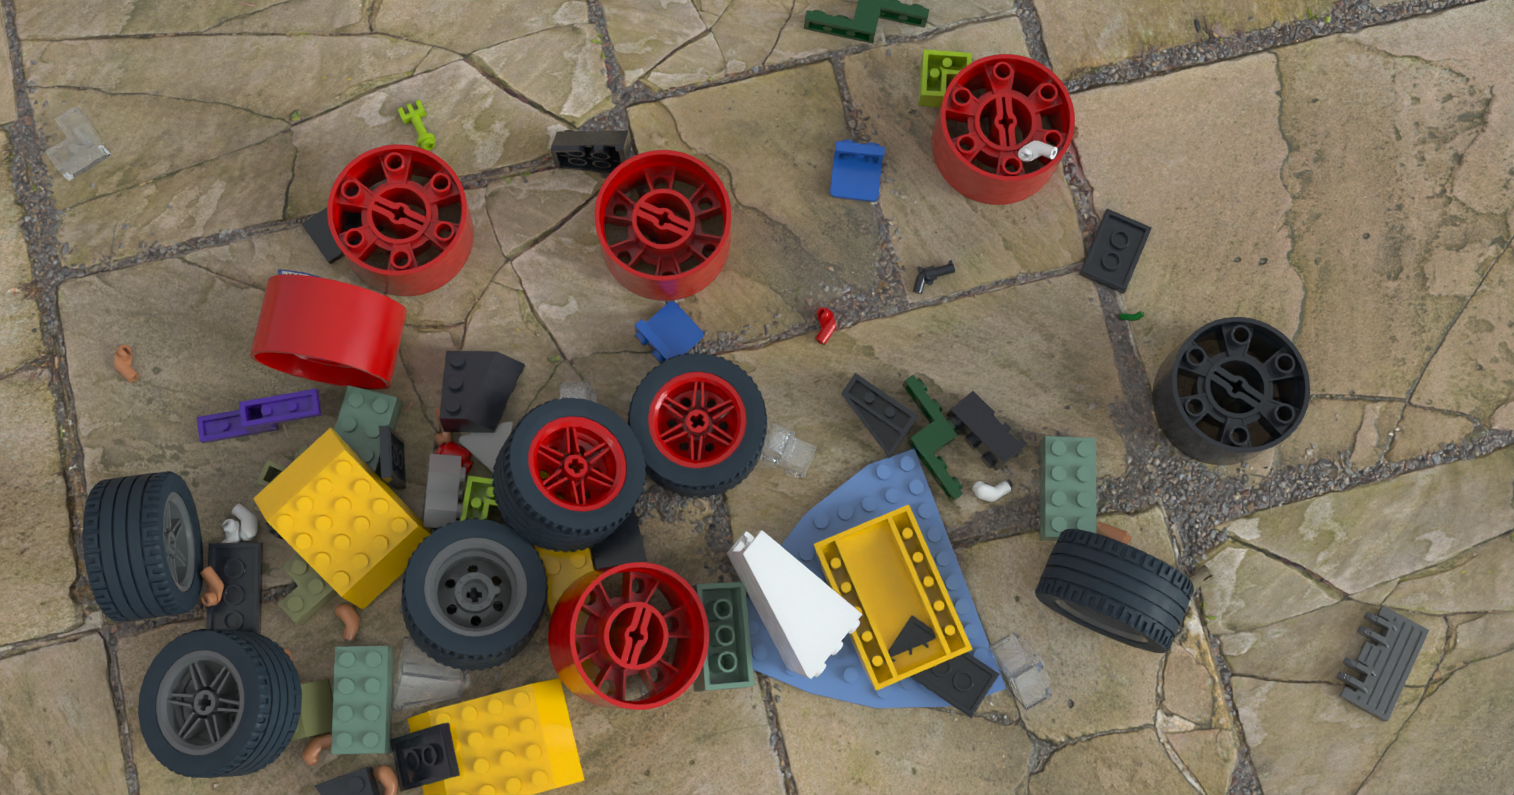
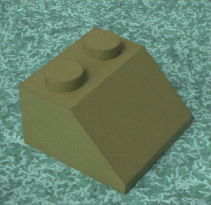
M329 679L300 684L302 689L301 715L290 743L332 732L333 697Z

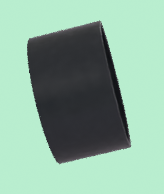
M1222 318L1200 327L1165 358L1157 371L1153 384V409L1162 432L1183 454L1206 464L1233 465L1250 460L1278 445L1297 429L1308 408L1310 379L1302 355L1291 340L1278 329L1252 318ZM1217 340L1220 353L1209 358L1205 350L1196 343ZM1250 350L1252 353L1258 356L1263 361V363H1261L1255 357L1247 354V351ZM1189 353L1196 358L1198 364L1193 363L1189 359ZM1177 374L1195 380L1191 396L1179 398ZM1273 384L1277 385L1280 402L1273 400ZM1188 403H1192L1193 408L1197 414H1193L1189 411ZM1202 419L1209 425L1219 427L1216 440L1201 432L1195 424ZM1257 421L1268 432L1270 437L1263 444L1252 447L1247 425ZM1233 431L1238 433L1240 443L1233 440Z

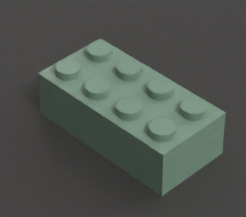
M348 386L334 431L381 478L379 426L388 425L395 431L403 403L397 397Z
M1045 436L1040 441V541H1057L1060 533L1065 529H1080L1096 533V438Z
M726 582L692 585V588L703 604L709 626L707 656L699 675L693 682L694 692L754 687L746 589L743 583Z
M335 647L331 754L391 753L393 647Z

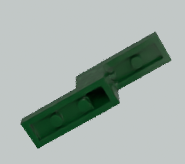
M858 0L854 20L843 15H828L820 10H807L804 29L873 44L879 18L925 28L930 9L924 8L919 4H904L898 0Z
M912 375L904 381L903 387L930 424L910 437L908 444L912 449H915L918 458L952 503L963 494L961 491L962 485L955 476L951 478L946 471L948 467L945 461L940 456L936 457L935 453L958 436L956 434L957 428L949 418L946 420L942 415V408L938 401L934 398L931 399L926 393L928 389L925 383L920 378L916 379Z

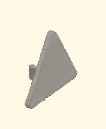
M508 421L499 424L495 433L474 432L461 436L459 442L494 472L493 467L496 463V457L507 440L508 435L512 432L513 423Z

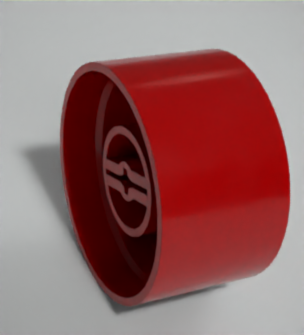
M997 54L983 57L970 63L949 84L934 123L932 152L938 170L952 188L976 202L990 205H1006L1029 198L1048 182L1070 145L1075 127V112L1071 97L1057 75L1043 64L1028 57L1014 54ZM982 88L987 90V93L978 99L971 93V91ZM960 98L965 103L962 104L957 102L956 100ZM1047 116L1053 130L1042 129V117ZM988 117L989 124L987 138L980 127V121ZM946 119L967 123L968 134L951 139ZM1016 125L1019 126L1023 135V141L1017 145L1015 139ZM1033 141H1040L1046 144V141L1055 143L1054 147H1057L1055 158L1038 157L1037 159L1045 166L1035 172L1026 174L1018 157L1019 150ZM967 144L970 150L965 151L960 146ZM977 159L984 165L994 167L995 172L994 174L977 168L972 163ZM1012 165L1015 172H1009L1005 167Z
M404 144L377 147L366 151L352 160L341 171L332 186L327 205L328 224L332 236L352 271L364 283L375 290L403 297L430 293L451 281L468 260L473 245L474 226L466 195L460 179L454 170L436 154L420 147ZM412 175L431 180L423 187L411 181ZM387 179L388 182L379 185L373 191L369 190L373 185ZM439 184L446 187L442 190L436 189ZM460 202L462 211L460 224L439 221L438 209ZM406 204L421 208L426 212V217L410 210ZM349 213L361 214L363 226L352 228L345 232ZM381 226L394 232L400 239L384 236L379 232V227ZM442 231L452 232L447 238L439 237ZM362 238L358 245H350V241ZM431 246H434L441 252L432 261L418 266L415 257L425 253ZM378 247L390 255L387 270L375 268L364 263ZM399 259H409L408 263L404 266L396 265Z
M673 150L648 151L635 155L621 163L610 173L601 186L594 211L596 232L605 264L613 277L623 287L647 299L672 301L692 296L706 288L716 279L723 269L730 251L731 205L724 184L708 165L683 152ZM675 180L690 184L698 189L688 200L684 195L674 190ZM644 183L647 184L649 192L643 195L637 203H634L625 195L630 190ZM658 184L667 185V189H655ZM707 203L712 208L702 211L699 206ZM619 210H624L627 212V215L619 217L615 216V213ZM671 210L680 213L686 218V220L678 216H675ZM722 215L724 224L722 237L702 233L700 221ZM606 224L628 227V239L608 246L605 231ZM641 232L655 237L656 241L660 244L649 241ZM713 250L714 252L708 258L703 255L705 251ZM692 256L701 262L697 267L681 273L679 265L686 262ZM628 257L631 261L626 265L619 259ZM643 260L647 264L656 266L655 275H649L636 271L634 268Z
M275 275L270 277L267 282L250 357L257 363L273 370L319 383L341 387L352 386L365 390L388 389L393 378L407 310L402 304L385 295L356 285L306 275Z
M633 562L599 568L576 579L558 599L553 609L548 629V647L551 661L562 682L579 698L594 705L609 708L647 710L663 706L675 700L693 684L704 665L709 645V626L706 612L692 586L674 571L661 565L646 562ZM623 573L622 597L609 599L601 581L610 575ZM633 579L639 584V589L636 593L632 591ZM656 588L663 594L671 607L663 613L647 604ZM588 594H590V601L586 605L584 601ZM580 610L589 615L584 635L575 634ZM617 616L615 626L610 630V626ZM667 618H669L672 622V628L670 631H668L667 624L665 622ZM668 638H677L675 656L672 664H669L661 657L666 650ZM645 644L644 649L640 654L641 648ZM588 658L600 669L593 683L587 677L580 664ZM653 668L658 673V677L654 682L650 676ZM639 673L648 693L637 699L625 700L626 676ZM605 680L609 684V691L607 692V694H604L600 690V687Z

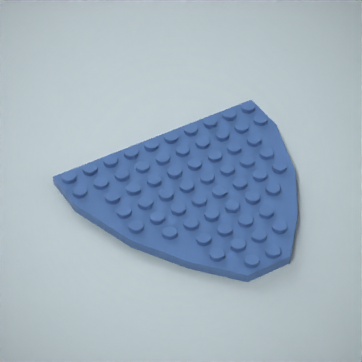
M915 449L864 467L805 513L780 545L827 584L813 544L909 504L973 649L968 651V653L999 673L998 678L986 696L1006 689ZM748 595L747 610L754 671L811 694L872 708L953 707L910 677L875 691L862 667L848 633L842 639L843 646L834 656L831 654L824 662L826 667L818 677L813 676L812 679L790 671L784 664Z

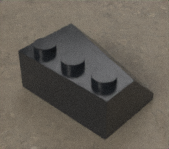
M629 130L557 131L551 145V154L556 168L611 173L617 166L629 159L631 153Z
M446 351L439 416L443 431L495 433L506 409L507 401L515 390L516 382L520 373L522 374L525 364L497 351Z

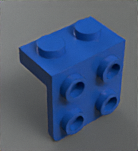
M852 140L836 141L830 187L831 197L876 202L879 197L881 167L885 147L874 142L857 144Z
M674 301L667 303L646 323L641 319L634 325L635 337L643 346L648 345L653 351L651 354L659 363L665 362L671 357L675 358L679 354L685 355L704 337L703 331Z

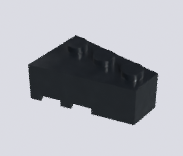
M857 373L853 375L841 393L854 413L890 458L918 418V415Z
M972 391L951 408L947 415L957 430L960 429L966 436L964 439L972 449L976 448L982 454L981 459L988 468L991 469L993 467L997 471L1019 453L1027 443L1023 439L1017 441L1008 432L1011 430V427L1006 422L1002 425L993 415L995 411Z
M364 767L314 785L320 795H380L376 779L373 776L372 767Z

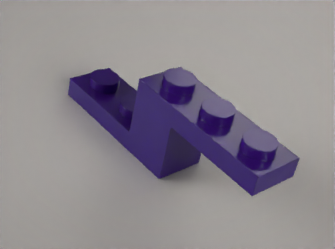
M317 389L242 401L239 402L240 410L197 417L199 441L201 443H208L277 431L278 423L321 416L319 392Z

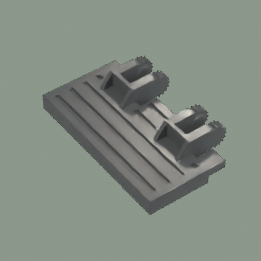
M1381 606L1377 615L1366 612L1364 619L1381 628L1380 633L1378 634L1362 626L1357 631L1360 635L1375 642V644L1373 645L1365 641L1356 661L1346 657L1343 661L1346 667L1360 673L1359 679L1357 680L1344 672H1338L1336 677L1354 688V690L1343 687L1339 697L1372 716L1387 722L1429 630L1391 609Z

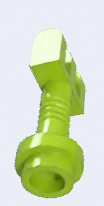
M420 99L415 101L418 107L416 110L413 109L411 103L406 104L409 110L407 114H405V110L402 107L397 108L405 125L412 122L418 135L416 140L417 146L428 151L432 150L436 145V138L432 133H427L421 118L427 114Z

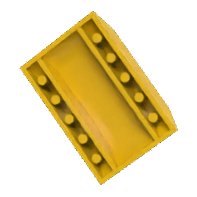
M331 427L253 498L266 521L342 598L361 609L366 608L405 571L408 560L412 557V552L432 532L428 527H423V521Z
M909 504L813 544L828 586L862 614L858 619L860 621L859 626L849 636L875 691L973 650ZM911 615L932 628L936 639L926 643L929 648L919 645L912 648V655L907 650L890 658L888 650Z
M560 678L532 683L442 707L407 719L410 733L449 722L460 776L422 786L424 795H533L585 781Z

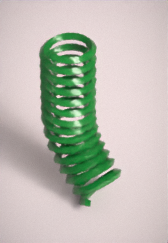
M1139 311L1131 315L1120 313V320L1130 321L1132 319L1136 321L1144 316V312L1142 314Z

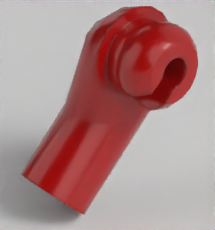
M821 307L817 311L821 330L815 337V340L825 345L836 330L837 324L833 312L827 307Z

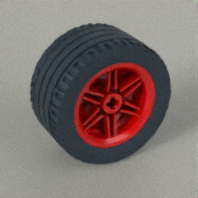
M694 352V354L685 353V355L679 354L675 358H668L667 361H662L659 366L653 367V370L648 372L646 377L640 381L641 384L636 387V391L632 396V402L629 405L628 425L634 431L643 449L646 475L656 482L659 487L662 486L664 490L671 491L673 494H680L683 497L708 498L711 495L717 496L720 493H725L727 490L735 488L754 470L762 455L765 444L767 414L765 402L761 391L758 390L757 384L753 382L752 377L748 376L747 372L742 370L738 364L735 365L733 361L725 360L724 357H718L716 354L707 355L704 352L703 354H698V352ZM687 398L691 401L689 408L681 405L683 399ZM712 399L715 400L717 405L709 409L707 402ZM699 419H702L703 427L698 425L696 428H693L692 421L697 422ZM669 420H675L677 426L670 429L667 423ZM721 422H726L728 424V429L726 431H722L718 428ZM682 442L689 445L687 451L679 449V445ZM711 443L715 448L712 452H707L705 445Z
M565 397L546 401L543 405H537L536 408H532L528 414H525L514 427L496 457V463L493 467L494 472L492 473V478L494 479L492 486L494 487L493 495L496 497L495 502L498 505V510L516 534L518 533L521 538H525L529 543L537 547L566 553L568 551H582L587 547L591 548L612 534L629 516L641 498L640 496L644 490L643 486L646 482V463L639 440L636 438L634 431L619 415L591 400ZM541 471L547 473V479H543L540 476ZM585 491L590 494L589 499H585ZM555 494H556L557 496L563 497L564 500L559 499L558 497L555 496Z

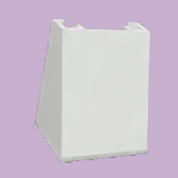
M760 530L755 538L747 531H744L727 552L730 561L786 667L790 671L812 679L813 676L818 677L826 667L824 662L831 654L834 656L843 646L842 639L846 634H852L860 624L858 619L862 614L764 531Z

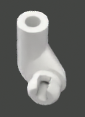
M1033 141L1019 150L1018 157L1021 161L1026 162L1040 156L1054 159L1057 154V147L1040 141Z
M1005 480L995 487L984 484L983 481H977L972 487L976 497L988 502H994L1012 491L1010 485Z
M239 503L233 508L231 513L241 520L240 538L244 541H251L258 531V518Z
M233 519L225 520L222 524V528L225 531V540L221 543H240L239 533L241 526L239 522Z

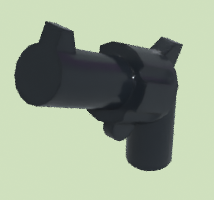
M949 260L947 265L939 267H917L919 274L916 277L913 292L922 294L925 282L927 285H932L934 280H937V277L955 273L952 260Z

